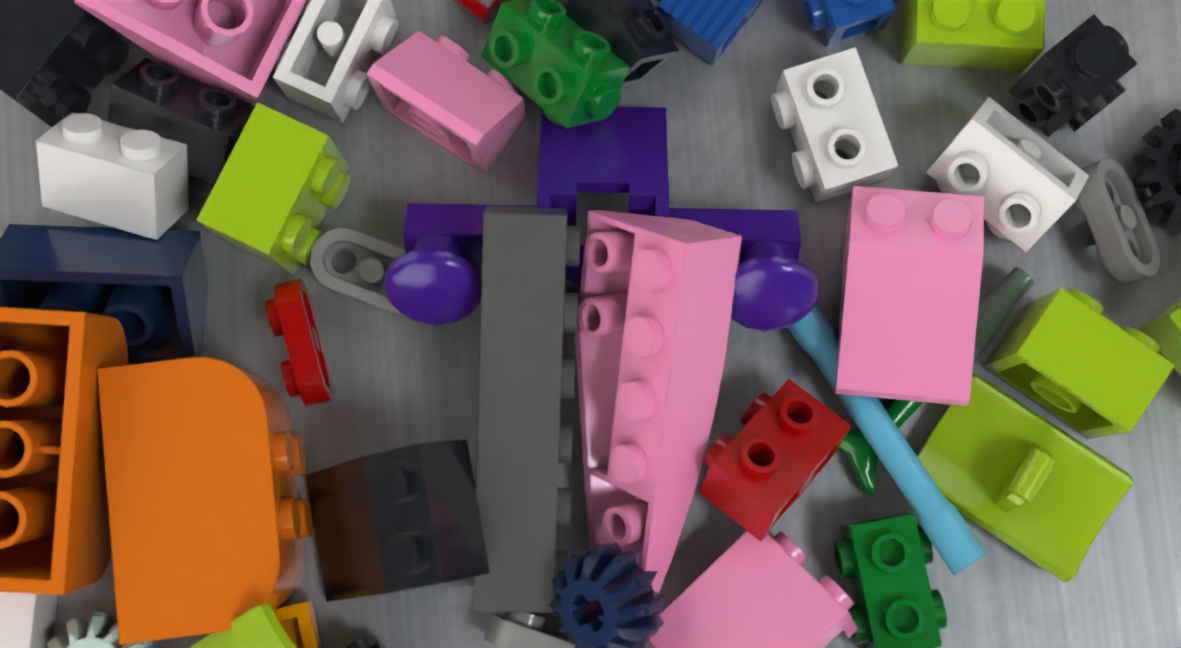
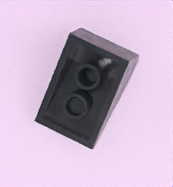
M467 439L413 444L362 456L306 475L326 602L443 584L490 573Z

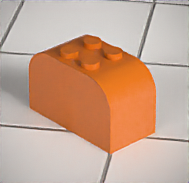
M0 307V592L66 595L96 583L108 565L112 548L97 369L129 365L125 333L119 320L114 317L86 312Z
M192 357L97 369L119 645L224 632L233 629L230 623L232 620L257 605L268 603L273 611L284 607L293 597L301 582L305 566L304 539L312 537L313 523L308 499L300 500L297 474L306 472L305 444L302 435H294L291 414L282 395L263 378L225 361L208 357Z

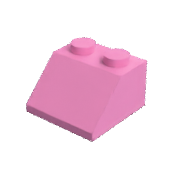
M417 31L374 62L366 74L384 110L486 175L526 117L524 98L519 96L521 90L497 70L491 69L488 74H485L468 63L470 59L469 54L449 38L440 35L434 41L422 32Z

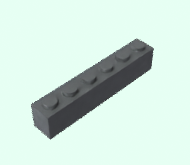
M487 206L484 211L476 495L490 573L474 577L473 611L553 613V609L549 607L554 600L555 590L551 580L558 575L560 570L565 568L564 563L568 561V551L555 550L556 527H569L570 488L558 487V463H572L573 424L560 423L561 398L574 399L575 359L562 358L563 333H576L578 293L564 291L565 266H579L580 226L567 225V209Z

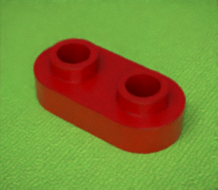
M301 278L275 284V298L266 300L265 306L275 337L284 335L289 360L281 362V371L290 398L300 396L306 407L333 401L332 382L313 307L305 284Z

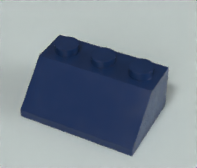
M9 224L0 239V307L86 312L114 317L119 320L125 333L129 365L203 357L208 280L200 231L167 230L158 240H154L117 228Z

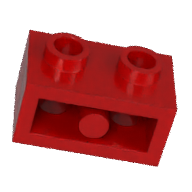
M790 379L772 397L762 392L751 403L741 418L740 422L745 425L734 438L727 432L722 434L709 449L702 461V464L709 468L699 493L759 541L765 538L834 458L851 428L849 423Z

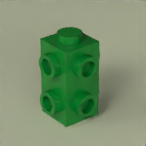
M556 0L502 2L481 57L543 108L544 115L558 125L571 128L606 119L620 102L622 95L620 88L630 68L626 62L610 51L611 45L609 42L593 32L585 31L566 15V9Z
M900 514L841 525L842 540L834 541V554L841 579L850 578L855 604L848 612L858 628L852 635L854 644H864V648H935L942 646L939 629L947 627L945 605L939 590L930 589L925 564L933 563V548L921 525L917 526L915 514Z

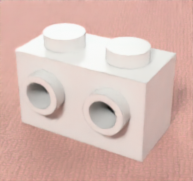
M307 0L303 8V17L292 39L285 43L275 64L273 79L285 96L296 103L344 123L350 108L358 110L367 97L371 82L366 73L371 68L377 53L385 55L396 37L399 21L395 19L396 13L391 0Z
M856 47L783 70L776 85L777 93L771 94V103L776 121L781 130L790 128L797 151L791 155L792 164L802 189L810 187L815 202L818 203L852 192L853 186L867 187L886 181L897 169L898 163Z
M990 97L984 101L926 172L936 180L939 189L943 193L984 196V219L988 228L1000 239L1006 242H1014L1025 252L1077 200L1089 178L1088 174Z

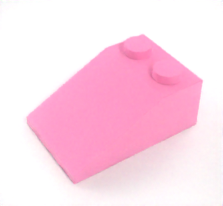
M75 0L74 3L164 63L171 65L178 72L211 87L227 90L235 98L251 104L258 99L307 0Z
M853 186L845 223L835 394L968 406L971 392L983 263L984 196Z

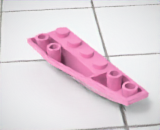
M593 210L588 211L577 312V330L575 333L589 550L603 543L611 544L617 542L623 553L626 551H639L640 568L643 571H658L651 584L653 590L659 593L672 561L695 492L712 428L725 363L735 290L734 283L742 236L693 220Z

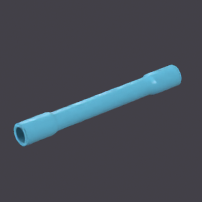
M816 302L808 315L798 323L788 327L802 350L811 356L835 392L838 339L834 327ZM836 394L919 517L921 528L952 574H957L987 555L957 508L944 497L879 399L875 397Z

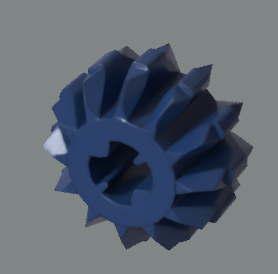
M617 542L611 544L603 543L590 550L585 548L570 556V560L564 563L565 568L560 570L558 575L551 580L554 589L559 595L555 597L549 607L560 613L564 621L557 633H571L574 636L575 648H645V643L649 642L650 637L657 634L658 629L664 624L657 610L661 608L667 597L654 591L651 584L658 571H643L640 568L639 551H626L623 553Z

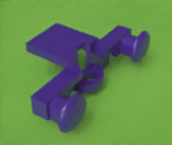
M616 107L604 120L571 128H565L549 120L544 115L542 108L537 206L408 203L403 232L405 255L395 259L386 270L384 288L390 303L404 316L413 321L431 325L457 322L469 316L481 302L484 211L487 206L567 209V225L576 226L577 192L629 193L628 213L693 220L741 235L731 319L746 328L765 332L788 328L801 321L812 311L819 295L816 276L808 266L798 261L801 246L798 210L669 208L666 107ZM580 245L579 266H565L564 292L578 293V303L585 245Z

